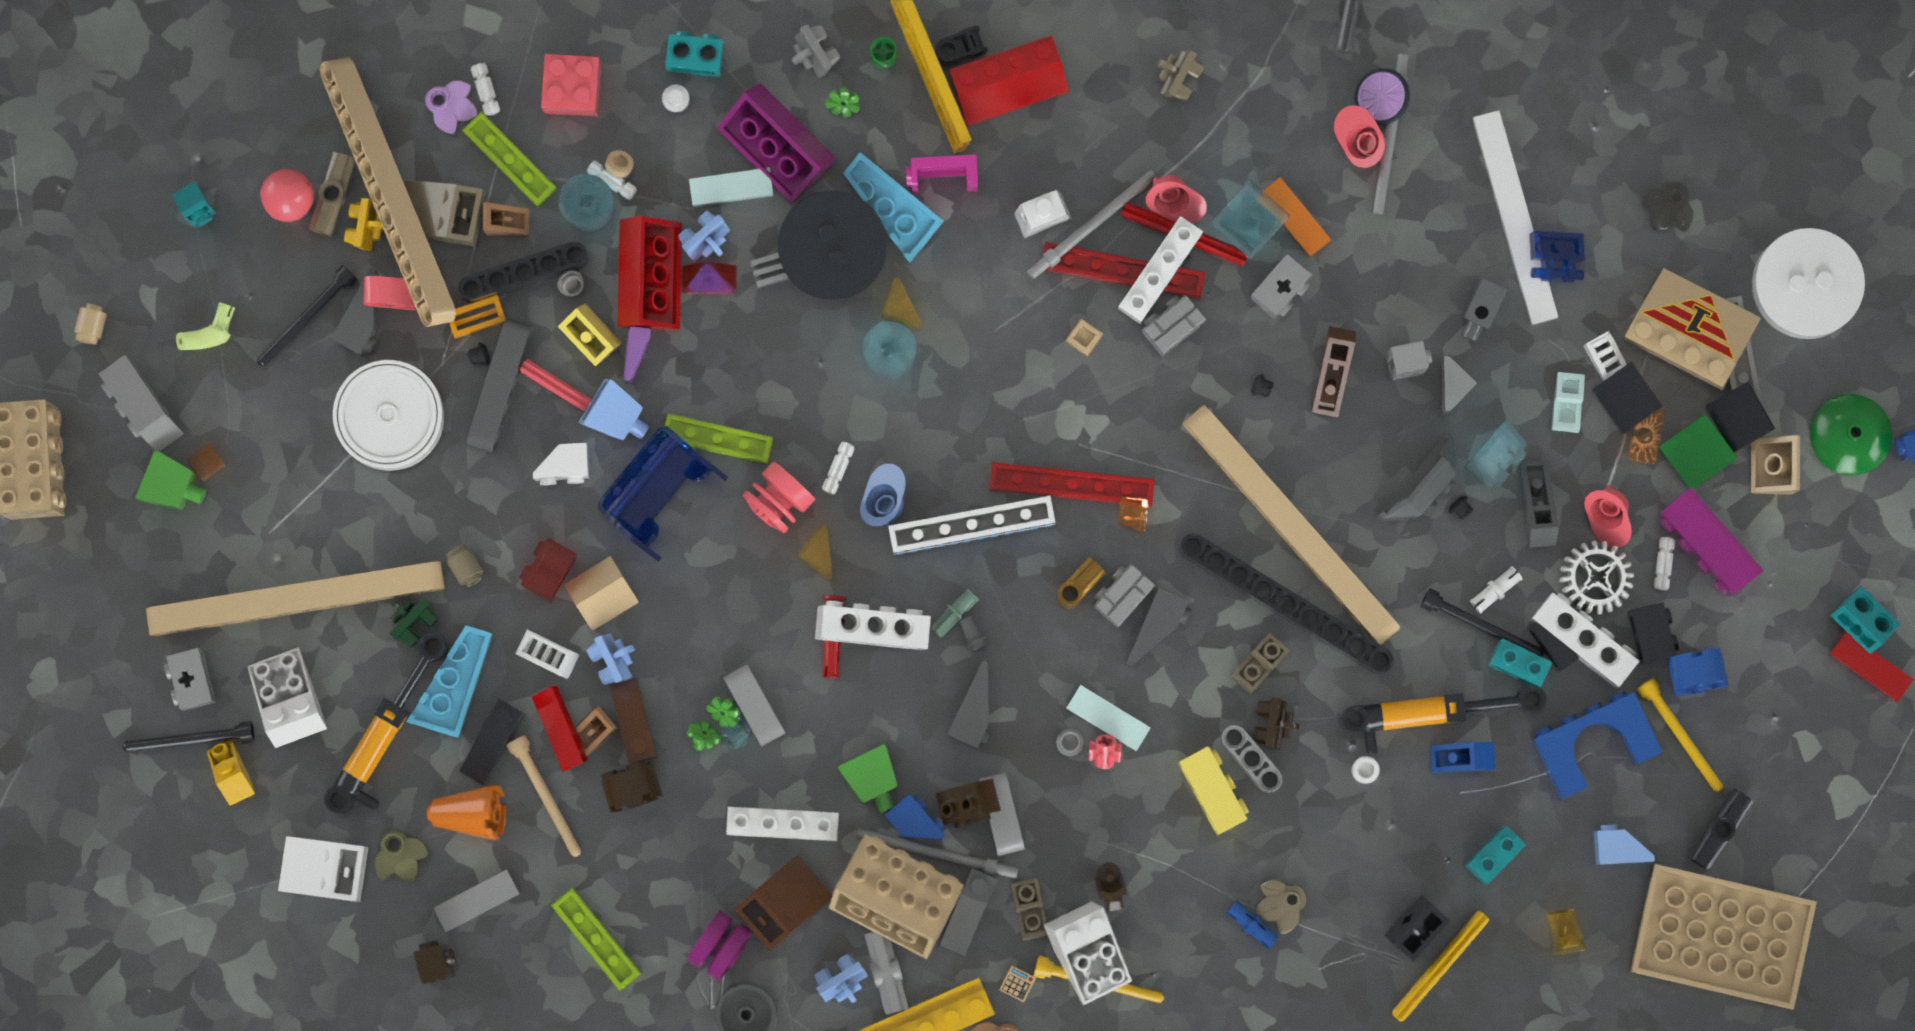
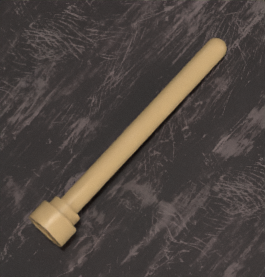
M523 735L506 746L510 754H514L522 762L570 854L577 857L581 854V849L529 754L531 751L529 745L531 744L526 735Z

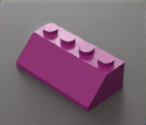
M761 83L745 91L717 126V129L757 169H760L791 203H794L817 182L836 160Z
M1691 487L1658 513V516L1661 518L1659 522L1662 527L1669 533L1673 532L1679 538L1677 541L1678 545L1687 554L1689 552L1693 554L1697 559L1695 562L1697 567L1704 574L1709 573L1714 578L1715 582L1713 584L1721 594L1725 595L1727 593L1729 597L1736 594L1764 571Z

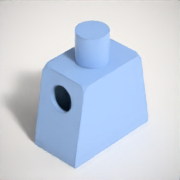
M606 378L578 422L581 425L619 440H624L628 433L642 439L649 428L648 424L638 419L643 407L614 381Z

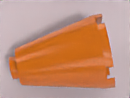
M489 785L434 799L431 805L427 807V819L431 821L434 827L485 839L499 840L500 838L497 835H503L506 824V805H501L500 797H505L504 792L499 785Z

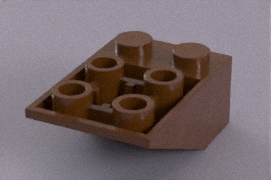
M797 855L751 893L734 910L768 950L772 951L825 905L833 895Z

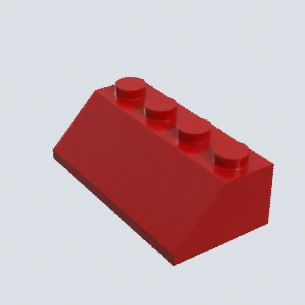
M1052 35L949 69V76L966 126L1069 92L1061 59Z
M646 216L619 219L617 327L629 329L631 326L650 328L651 330H680L682 242L678 236L682 232L681 222Z

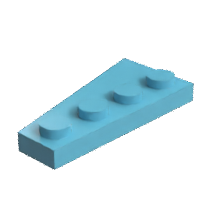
M860 152L843 174L862 200L869 204L877 213L890 238L898 246L907 261L911 263L943 224L944 220Z
M467 625L464 627L449 651L447 658L433 677L434 679L426 692L423 693L418 701V705L406 722L460 739L493 636L492 633Z

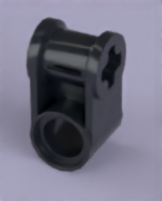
M979 26L966 28L959 33L941 39L937 43L935 50L939 64L943 67H951L986 54L989 50L982 43L978 33L980 31ZM944 47H950L955 54L950 58H946L941 55L940 50Z

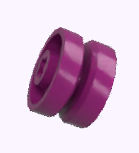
M722 910L710 922L687 957L688 962L699 968L712 956L713 959L707 968V975L718 982L728 969L734 966L753 932L743 924H739L728 936L726 933L732 924V917Z

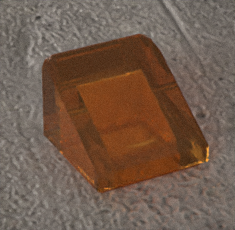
M210 443L187 459L203 481L226 465Z
M1121 497L1118 523L1145 532L1148 499Z

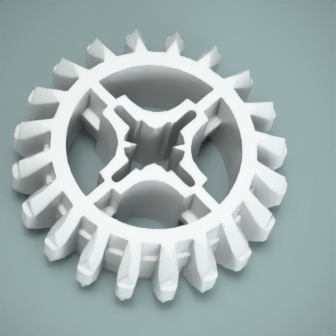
M1596 541L1591 542L1590 550L1586 543L1580 544L1582 553L1574 548L1571 550V554L1575 559L1568 556L1564 558L1565 563L1570 565V567H1560L1562 573L1568 574L1565 577L1559 578L1560 583L1568 582V586L1561 590L1562 593L1571 591L1573 595L1568 597L1571 602L1575 599L1578 600L1575 606L1577 610L1586 604L1585 613L1587 614L1592 612L1593 606H1595L1597 615L1602 614L1603 606L1608 613L1612 612V603L1617 607L1622 605L1619 596L1623 599L1629 597V594L1623 589L1633 588V584L1626 582V579L1633 578L1634 573H1625V569L1632 566L1631 562L1622 564L1620 560L1624 559L1626 554L1621 553L1618 557L1614 555L1618 549L1615 545L1610 551H1607L1608 543L1605 541L1602 542L1600 549H1598ZM1600 556L1609 562L1603 567H1598L1592 562L1589 563L1586 557ZM1578 564L1581 565V570L1585 574V580L1579 587L1575 580ZM1614 568L1618 576L1615 591L1611 589L1612 585L1608 581V575ZM1606 569L1600 579L1602 583L1597 581L1587 586L1591 581V577H1593L1591 572L1596 574ZM1595 588L1604 593L1608 598L1596 600L1585 596L1584 593L1589 589Z

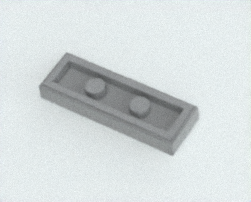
M506 869L433 909L447 933L514 898L520 893L509 871Z

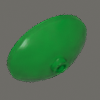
M1844 394L1830 399L1816 412L1810 427V442L1818 460L1831 471L1849 476L1861 475L1876 468L1888 455L1892 444V427L1887 414L1875 401L1862 395ZM1852 428H1857L1859 430L1858 437H1853L1851 435Z

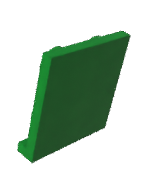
M1706 414L1659 447L1688 488L1691 487L1693 490L1737 459L1735 453Z

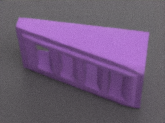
M630 326L628 329L623 380L626 384H632L652 336L650 328Z

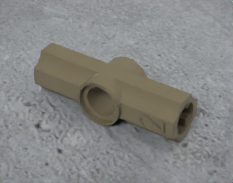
M333 152L324 183L319 188V198L309 230L332 237L341 207L346 202V192L356 164L353 157ZM336 188L339 190V196L335 200H327L326 194L330 189Z

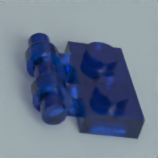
M1533 231L1529 234L1531 260L1541 261V268H1531V278H1540L1541 281L1551 282L1552 279H1562L1563 282L1568 283L1584 279V270L1576 269L1575 262L1585 260L1584 234ZM1553 261L1563 262V269L1553 268Z

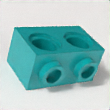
M676 31L675 35L669 34L665 64L667 72L721 77L724 51L723 40L718 39L719 36L713 34H703L702 37H692V33L685 31ZM686 46L689 49L688 54L685 57H677L674 54L677 47ZM705 49H713L716 52L715 57L711 60L703 59L701 54Z
M1862 586L1848 595L1830 615L1869 654L1883 645L1900 626V623Z
M1501 639L1498 641L1487 666L1529 686L1541 687L1552 662L1505 639Z
M1507 825L1503 826L1464 866L1483 885H1487L1526 844Z

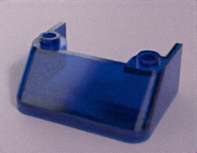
M663 426L650 437L603 494L598 503V510L631 542L659 562L662 557L650 547L657 539L659 533V525L654 521L655 517L688 478L692 482L697 483L706 479L711 471L724 481H726L728 476L668 426Z

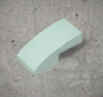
M1557 373L1551 430L1579 433L1585 375Z

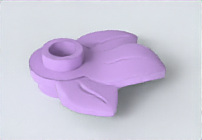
M452 81L445 87H434L426 94L425 102L428 109L434 113V123L443 132L454 134L457 128V121H469L477 116L475 106L466 98L471 89V85L468 83ZM438 96L444 98V102L441 105H436L434 102Z

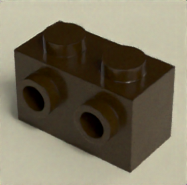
M993 779L977 781L936 793L943 825L954 823L955 828L971 825V819L973 818L975 823L989 820L991 819V813L1001 811Z
M430 941L420 944V950L413 952L422 984H431L455 977L452 965L456 964L452 948H447V945L439 944L438 941Z

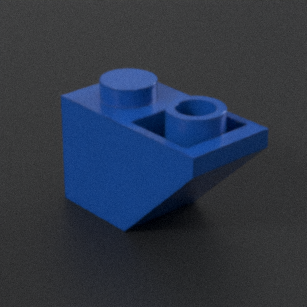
M909 794L885 814V817L902 837L942 840L946 837L943 834V831L946 829L936 816L931 819L926 814L925 810L928 806L918 795L913 798Z

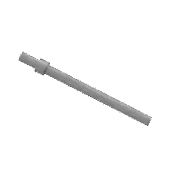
M1398 54L1395 71L1400 73L1407 82L1406 70L1409 56ZM1398 119L1386 125L1385 152L1380 162L1372 212L1377 215H1383Z
M1152 170L1148 171L1056 248H1050L1042 255V259L1027 270L1030 277L1035 279L1048 267L1053 268L1061 261L1060 257L1151 184L1153 179L1157 177Z
M858 828L857 839L862 840L865 834L870 837L875 836L882 839L889 847L983 870L984 874L991 876L999 874L1014 879L1017 877L1019 868L1000 864L996 859L987 857V860L863 828Z

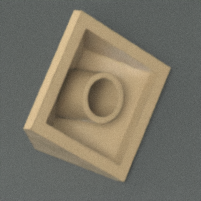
M1800 436L1759 438L1751 443V493L1793 495L1800 490Z
M611 556L564 584L592 631L639 603Z

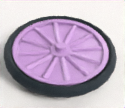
M1379 68L1367 73L1360 80L1355 91V105L1367 109L1377 125H1386L1399 119L1406 111L1410 100V91L1405 78L1400 73L1388 68Z

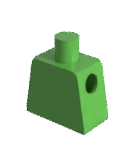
M154 450L135 498L145 503L183 510L187 499L201 504L206 495V489L194 485L197 477L196 473L163 453Z
M885 744L838 766L839 771L863 804L874 800L880 814L895 807L888 792L898 788Z

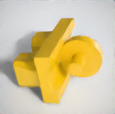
M362 198L361 202L351 203L349 206V217L358 220L356 229L347 228L345 230L344 241L366 252H373L375 240H380L381 231H384L373 202L370 199Z

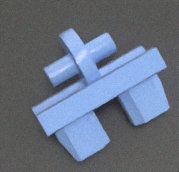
M706 211L698 219L699 224L703 227L695 234L688 228L678 236L683 244L682 248L693 262L702 255L707 258L712 252L720 257L723 252L719 246L726 241L724 236L731 231L719 214L715 216Z
M611 633L595 638V643L586 651L593 662L604 658L607 667L598 672L602 683L606 685L632 678L633 676L628 666L633 663L629 654L635 651L634 646L625 647L622 639L615 641Z
M846 954L837 961L842 970L841 973L833 977L828 968H825L815 974L818 984L817 990L825 1002L834 997L838 1002H841L848 997L853 1004L857 1001L853 994L862 989L859 981L868 977L859 961L856 963L849 954Z

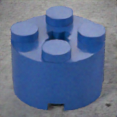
M1721 648L1705 649L1696 653H1684L1667 659L1674 697L1691 694L1690 690L1692 695L1706 693L1708 689H1711V686L1713 690L1729 687Z

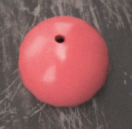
M280 169L271 173L263 181L260 197L264 208L272 218L282 222H293L300 220L310 211L314 202V191L310 180L298 170Z

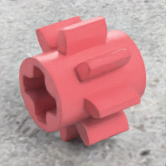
M1098 736L1096 742H1089V761H1094L1095 766L1101 769L1112 768L1115 762H1121L1122 744L1116 743V739L1113 736Z

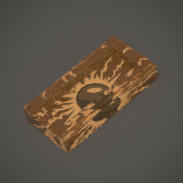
M1657 410L1633 427L1627 460L1651 465L1656 464L1666 411Z

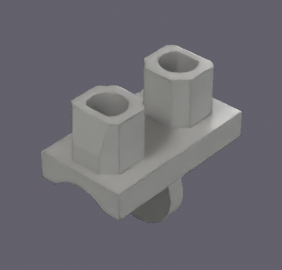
M807 24L800 28V32L794 36L797 44L793 48L797 55L792 58L794 65L803 63L806 70L813 68L818 78L825 76L829 69L840 59V55L834 47L823 51L819 43L827 38L826 32L821 25L810 28Z

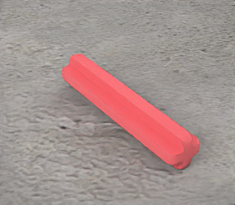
M526 359L520 367L521 373L584 412L592 401L590 397L529 359Z

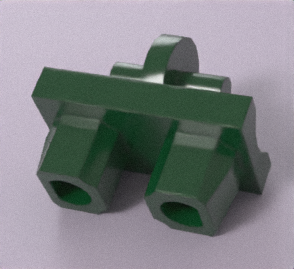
M424 598L410 613L408 611L415 605L410 599L402 606L396 601L392 604L397 611L390 619L395 624L402 617L404 619L389 634L395 640H401L411 648L421 639V636L412 627L420 620L430 629L439 620L436 613L431 609L432 605Z

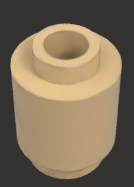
M88 303L86 308L80 307L74 330L76 341L97 345L98 339H101L107 316L106 313L102 312L103 307Z

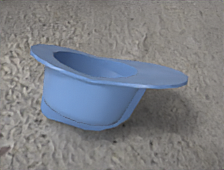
M884 464L877 467L871 474L860 506L861 518L865 523L871 526H888L901 517L905 506L903 496L906 488V478L900 467L894 464Z

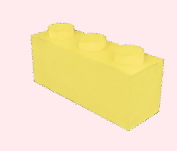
M1206 747L1178 762L1217 836L1247 820L1245 814L1249 813L1242 798L1236 799L1232 791L1236 788L1229 774L1224 775L1219 766L1223 762L1215 749L1211 751L1209 747Z

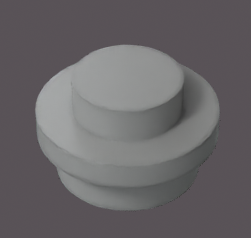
M566 270L557 279V288L563 295L576 296L583 289V276L576 270Z
M1074 729L1063 730L1056 740L1057 749L1065 756L1077 755L1084 745L1082 735Z

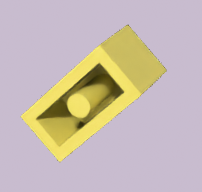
M586 303L577 307L558 326L595 366L604 362L622 344L620 339Z

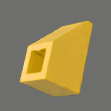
M232 740L219 743L207 750L216 784L230 806L255 794L250 776Z

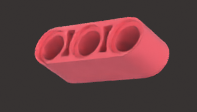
M364 277L363 305L417 311L404 278Z

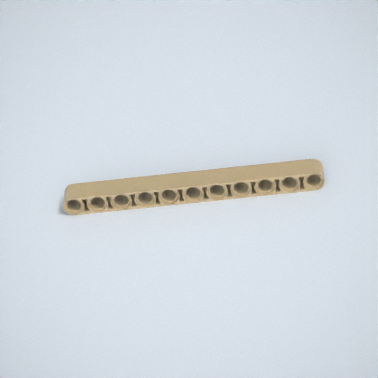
M346 57L322 62L320 66L322 81L422 323L426 327L454 321L456 312L453 301L353 60Z
M1202 405L1183 422L1184 427L1373 641L1382 645L1400 629L1395 619L1206 406Z
M428 562L146 608L149 636H160L444 590L445 585L441 562Z

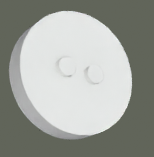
M1815 228L1794 230L1777 238L1759 257L1752 277L1754 300L1763 318L1781 333L1800 339L1820 338L1835 332L1845 325L1858 310L1865 289L1863 268L1855 251L1839 236Z
M380 360L358 368L343 382L334 401L333 424L340 443L356 460L377 470L395 471L419 463L434 449L443 431L444 406L437 388L422 371L405 362Z

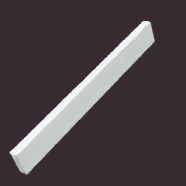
M1500 111L1473 117V124L1530 323L1535 325L1557 319V310Z

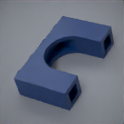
M1623 691L1610 697L1612 703L1602 707L1599 702L1586 708L1587 714L1580 718L1573 714L1560 720L1562 726L1554 730L1549 725L1536 732L1538 737L1532 739V742L1559 799H1564L1588 787L1575 760L1574 744L1579 733L1589 725L1599 724L1613 729L1622 739L1634 765L1663 753L1635 693L1627 695Z

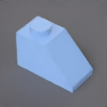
M1601 825V831L1594 832L1596 865L1655 861L1654 855L1626 830H1617V825Z

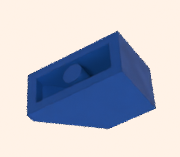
M1467 742L1430 746L1432 773L1496 770L1494 742Z

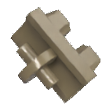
M1188 50V52L1181 51L1178 57L1170 54L1167 61L1158 60L1156 65L1162 70L1158 78L1165 81L1159 94L1164 97H1174L1180 100H1187L1189 98L1192 87L1183 82L1186 74L1194 79L1198 78L1205 67L1195 58L1197 55L1191 50Z

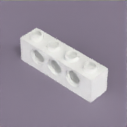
M1180 216L1122 300L1118 309L1141 324L1203 231Z
M1551 593L1529 621L1532 623L1537 622L1577 654L1578 660L1615 689L1620 687L1639 663V660L1635 658L1636 652L1625 644L1621 647L1613 641L1615 636L1604 627L1598 629L1593 625V619L1582 610L1579 612L1574 610L1570 606L1572 602L1561 593L1557 595ZM1560 614H1565L1570 618L1571 625L1568 629L1559 626L1557 620ZM1582 631L1591 634L1592 643L1590 646H1585L1580 642L1579 635ZM1604 648L1610 649L1613 652L1614 660L1612 663H1606L1602 660L1601 652Z
M826 601V605L818 606L816 640L913 650L928 649L931 616L922 615V610L906 609L905 614L896 613L895 607L880 606V610L877 611L869 610L870 605L853 604V608L843 607V602ZM843 615L849 616L852 620L849 630L841 625ZM870 618H874L878 622V630L875 633L868 628ZM898 620L905 626V631L902 635L897 634L894 629V625Z
M728 807L726 835L838 841L839 813Z

